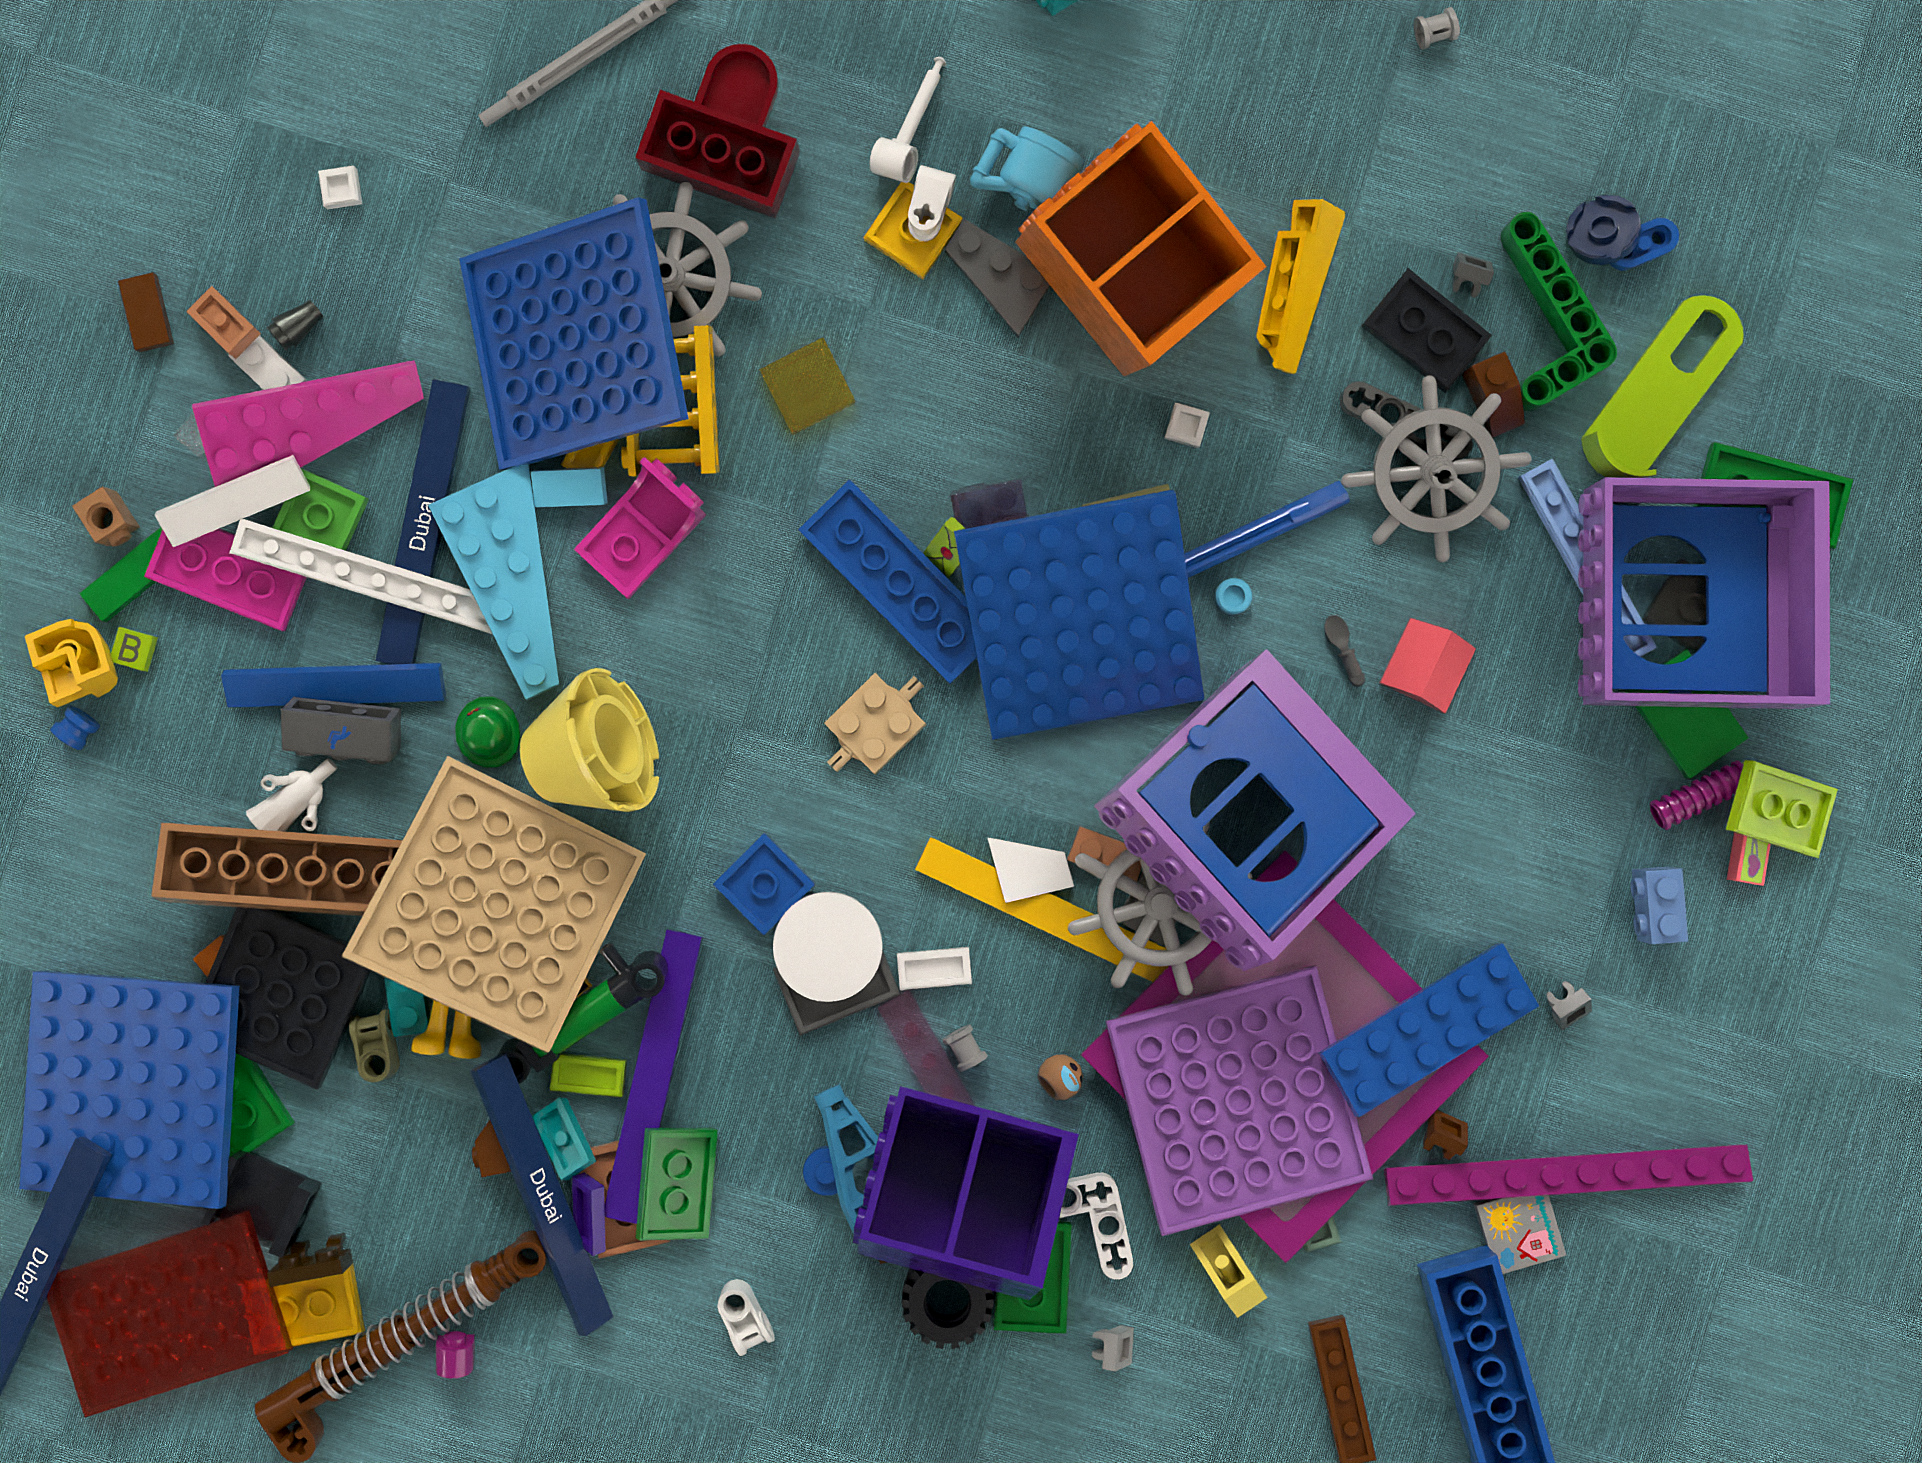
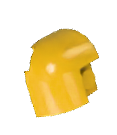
M67 619L25 635L33 668L41 672L49 702L53 706L58 708L89 694L99 698L110 692L117 685L118 677L109 646L100 632L89 623Z

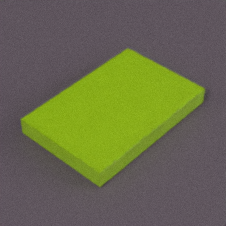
M1745 760L1726 830L1802 855L1819 858L1838 789L1753 760Z

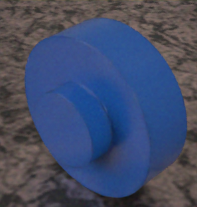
M822 1146L813 1150L807 1157L803 1167V1177L807 1186L813 1192L824 1196L838 1193L828 1146Z

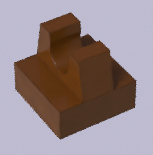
M1436 1110L1428 1118V1127L1423 1138V1149L1430 1151L1434 1145H1438L1443 1148V1158L1450 1160L1455 1154L1461 1156L1468 1146V1123Z

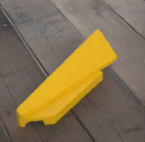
M1323 199L1293 201L1291 231H1278L1256 338L1273 358V367L1288 374H1295L1345 219V212Z

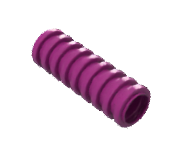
M1735 760L1731 763V767L1725 765L1721 767L1720 771H1712L1710 776H1702L1700 781H1691L1690 786H1681L1680 791H1671L1670 796L1662 795L1660 801L1652 800L1650 802V812L1658 826L1668 830L1671 828L1672 823L1674 825L1680 824L1682 818L1689 820L1692 814L1699 815L1702 809H1711L1712 804L1720 805L1722 799L1726 801L1732 799V794H1736L1744 764Z

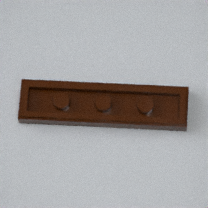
M1342 1314L1308 1322L1339 1463L1375 1461L1377 1459L1345 1317Z

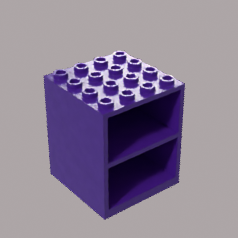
M900 1086L897 1096H889L884 1115L883 1131L879 1133L874 1152L873 1168L869 1170L863 1196V1207H867V1209L859 1208L853 1230V1243L858 1244V1254L1030 1300L1043 1288L1079 1134Z

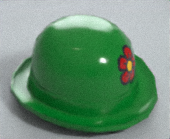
M478 697L467 703L459 713L455 725L456 742L462 754L472 763L481 767H500L509 762L518 750L521 736L517 717L505 701L496 697Z

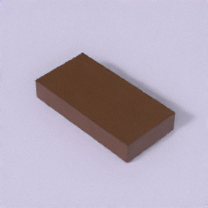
M151 272L119 280L118 284L134 350L140 353L174 344L158 275Z

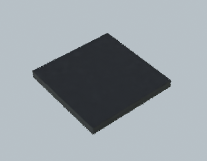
M237 907L205 982L209 984L240 986L236 1054L312 1088H321L371 970L342 957L349 942L277 910Z

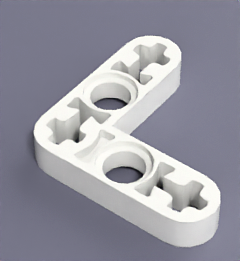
M1103 1172L1068 1179L1066 1188L1075 1192L1076 1200L1072 1206L1061 1208L1059 1218L1089 1212L1103 1273L1112 1279L1127 1277L1133 1268V1258L1118 1188L1114 1179ZM1099 1181H1103L1105 1187L1111 1186V1190L1106 1192V1198L1099 1199L1097 1194L1086 1195L1089 1203L1082 1204V1194L1078 1185L1085 1184L1086 1192L1095 1190L1097 1187L1096 1183ZM1106 1216H1112L1119 1222L1118 1230L1112 1235L1102 1234L1098 1229L1100 1220ZM1121 1239H1123V1241H1124L1123 1244H1121V1243H1116V1242L1120 1241ZM1102 1243H1116L1120 1258H1126V1261L1121 1262V1269L1114 1270L1112 1264L1106 1265V1262L1112 1260L1109 1245L1102 1248Z

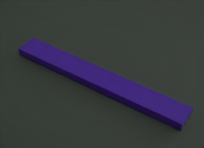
M666 929L661 955L668 964V972L662 990L657 995L651 997L605 1201L606 1218L637 1224L645 1128H661L703 940L702 936Z

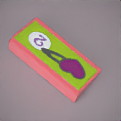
M1734 833L1726 880L1764 886L1771 844Z

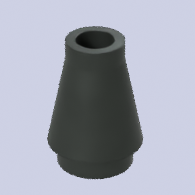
M308 300L304 304L272 318L273 323L267 326V329L285 350H288L291 346L296 348L324 316L314 303Z

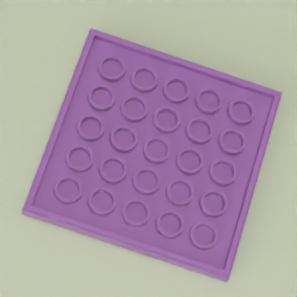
M1317 966L1301 968L1105 1020L1158 1227L1162 1236L1373 1179L1357 1117L1354 1116L1318 1053L1336 1042Z

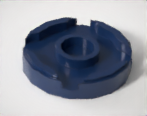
M1601 195L1595 197V200L1587 204L1586 201L1583 202L1570 215L1566 227L1569 248L1574 255L1588 264L1598 265L1617 262L1630 254L1639 243L1642 231L1640 216L1635 206L1630 201L1616 195Z

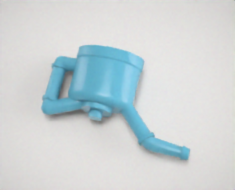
M1024 126L1021 128L1018 136L1006 129L999 128L994 134H991V140L978 165L973 168L974 172L970 178V183L976 189L1009 192L1016 199L1014 204L1018 208L1027 211L1029 207L1036 209L1049 197L1052 199L1064 184L1081 171L1085 161L1068 146L1034 128ZM1007 147L1011 149L1000 171V177L991 176L989 173L1002 148Z

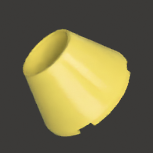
M594 668L580 673L523 733L520 742L522 767L530 785L543 799L554 803L623 812L639 810L652 801L659 783V777H654L653 761L659 759L655 734L648 715L636 694L624 681L617 683L610 677L611 671Z

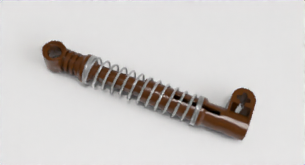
M536 1230L522 1233L514 1243L499 1251L497 1255L491 1256L489 1260L486 1259L483 1262L476 1260L465 1267L464 1273L455 1272L452 1281L444 1279L441 1281L440 1288L431 1287L428 1295L420 1294L417 1296L415 1303H405L403 1310L396 1309L392 1312L391 1318H381L379 1326L373 1324L368 1326L366 1333L359 1332L354 1340L348 1339L344 1341L342 1348L335 1347L331 1350L330 1355L323 1354L311 1363L308 1371L256 1402L255 1414L280 1454L286 1460L293 1463H301L308 1460L314 1454L324 1435V1425L314 1410L316 1407L326 1401L335 1402L346 1396V1392H352L353 1384L356 1383L362 1386L366 1376L375 1378L379 1368L388 1370L389 1362L393 1360L399 1363L403 1353L412 1355L413 1347L416 1345L422 1348L425 1347L424 1333L429 1338L436 1340L437 1330L435 1326L438 1325L442 1331L449 1332L448 1318L455 1324L460 1325L462 1323L461 1310L467 1316L473 1317L474 1309L472 1303H475L480 1309L484 1310L486 1306H491L499 1300L501 1293L513 1286V1284L518 1283L520 1279L538 1275L543 1270L547 1257ZM525 1248L534 1249L539 1257L528 1259L522 1254L521 1250ZM461 1275L464 1277V1281L457 1285L455 1277ZM446 1282L452 1285V1289L447 1292L443 1291V1284ZM433 1290H437L440 1292V1296L433 1300L430 1294ZM422 1297L428 1300V1303L423 1307L418 1305V1301ZM409 1305L415 1306V1311L409 1315L406 1313V1308ZM467 1306H469L471 1314L465 1309ZM396 1313H402V1314H403V1317H402L401 1315H396V1316L394 1317V1315H395ZM454 1314H457L459 1321L453 1317ZM443 1321H445L446 1329L441 1325ZM430 1329H433L434 1336L430 1334ZM417 1337H421L422 1344L416 1339ZM296 1420H298L300 1423V1425L296 1423L290 1428L286 1427L287 1425L291 1424Z

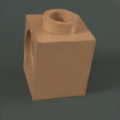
M102 486L72 505L95 543L116 547L127 542L132 537L130 533L140 528L121 496L115 490ZM111 511L113 514L112 524L105 528L103 519Z

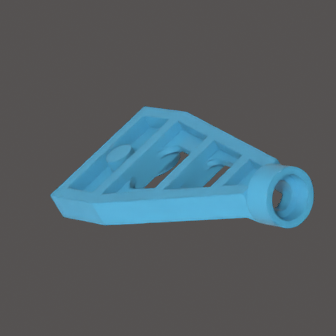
M838 1084L815 1095L814 1099L823 1117L840 1206L854 1233L853 1230L859 1208L867 1209V1207H863L864 1194L859 1193L855 1187L853 1167L856 1162L864 1158L874 1159L878 1136L845 1096L841 1085ZM838 1102L840 1107L837 1110H832L830 1106ZM848 1125H852L857 1129L865 1143L864 1149L851 1156H847L844 1153L839 1138L840 1130Z

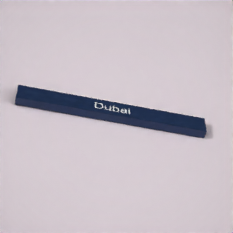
M432 379L395 561L396 567L431 578L433 577L441 531L428 505L449 496L471 389L465 385ZM387 602L375 661L389 664H415L425 613Z
M499 1054L470 1070L578 1335L587 1336L614 1316L589 1255L583 1248V1240L507 1054Z
M84 1136L74 1140L0 1301V1396L112 1156L110 1152Z

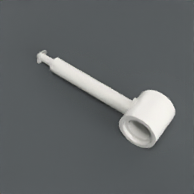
M936 57L933 59L935 65L932 70H928L897 138L890 140L881 137L876 141L870 156V170L872 173L904 183H908L912 179L918 163V150L909 144L941 78L939 74L942 66L947 65L944 58Z

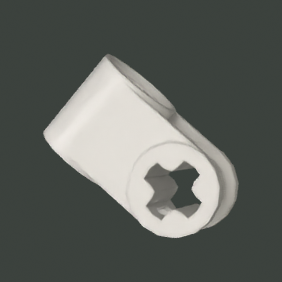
M923 165L920 166L908 211V228L910 234L915 239L929 241L938 235L946 207H948L956 181L955 174ZM924 215L930 217V220H927L925 225L919 223V220H922Z
M738 1279L726 1283L718 1300V1311L738 1355H745L747 1349L763 1341L768 1343L774 1341L775 1337L771 1324L764 1311H762L750 1285ZM732 1294L739 1295L744 1299L745 1304L734 1307L727 1302L726 1297Z

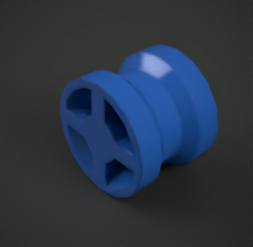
M69 705L64 711L65 717L62 721L55 722L50 730L68 746L82 750L86 745L87 736L96 733L100 725L83 710Z

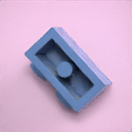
M1667 866L1632 869L1630 887L1635 904L1633 924L1637 941L1648 944L1688 942L1682 868Z

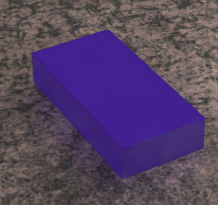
M583 1172L572 1176L573 1218L583 1240L584 1250L595 1256L606 1251L604 1186Z

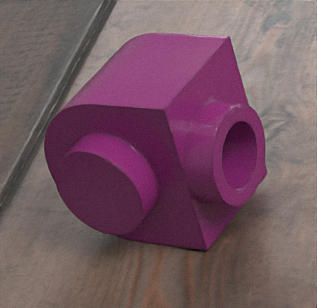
M451 1331L444 1335H437L436 1374L443 1378H460L472 1373L475 1362V1334L466 1335L461 1331Z

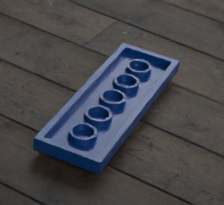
M850 479L798 529L949 684L977 658L966 596Z
M1497 943L1318 1053L1354 1116L1361 1117L1539 1007V1004L1504 944Z

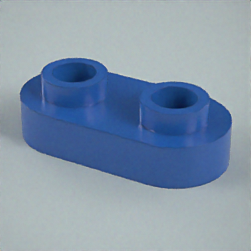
M1656 218L1641 224L1642 231L1639 243L1628 254V258H1622L1617 262L1609 264L1617 270L1627 271L1666 255L1676 247L1679 241L1677 226L1666 218ZM1652 234H1657L1661 238L1660 245L1652 241Z

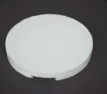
M838 892L815 893L797 901L782 916L776 928L773 941L774 960L785 982L802 996L823 1002L843 1000L861 991L874 977L881 961L883 949L879 925L870 911L855 898Z

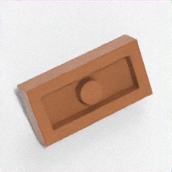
M212 286L186 311L235 359L261 334Z
M1079 826L1067 860L1075 863L1076 856L1080 853H1085L1109 866L1127 848L1121 841ZM1140 860L1123 873L1136 882L1142 868Z

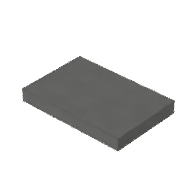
M883 949L880 964L871 981L858 993L839 1001L823 1002L804 997L785 982L777 967L773 968L800 1036L901 994Z

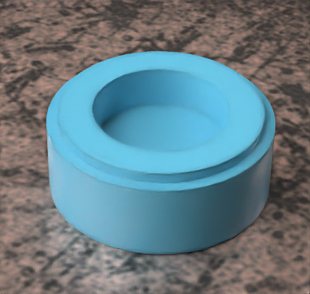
M1230 578L1223 581L1215 591L1217 607L1229 615H1236L1245 611L1252 600V592L1249 585L1238 578Z

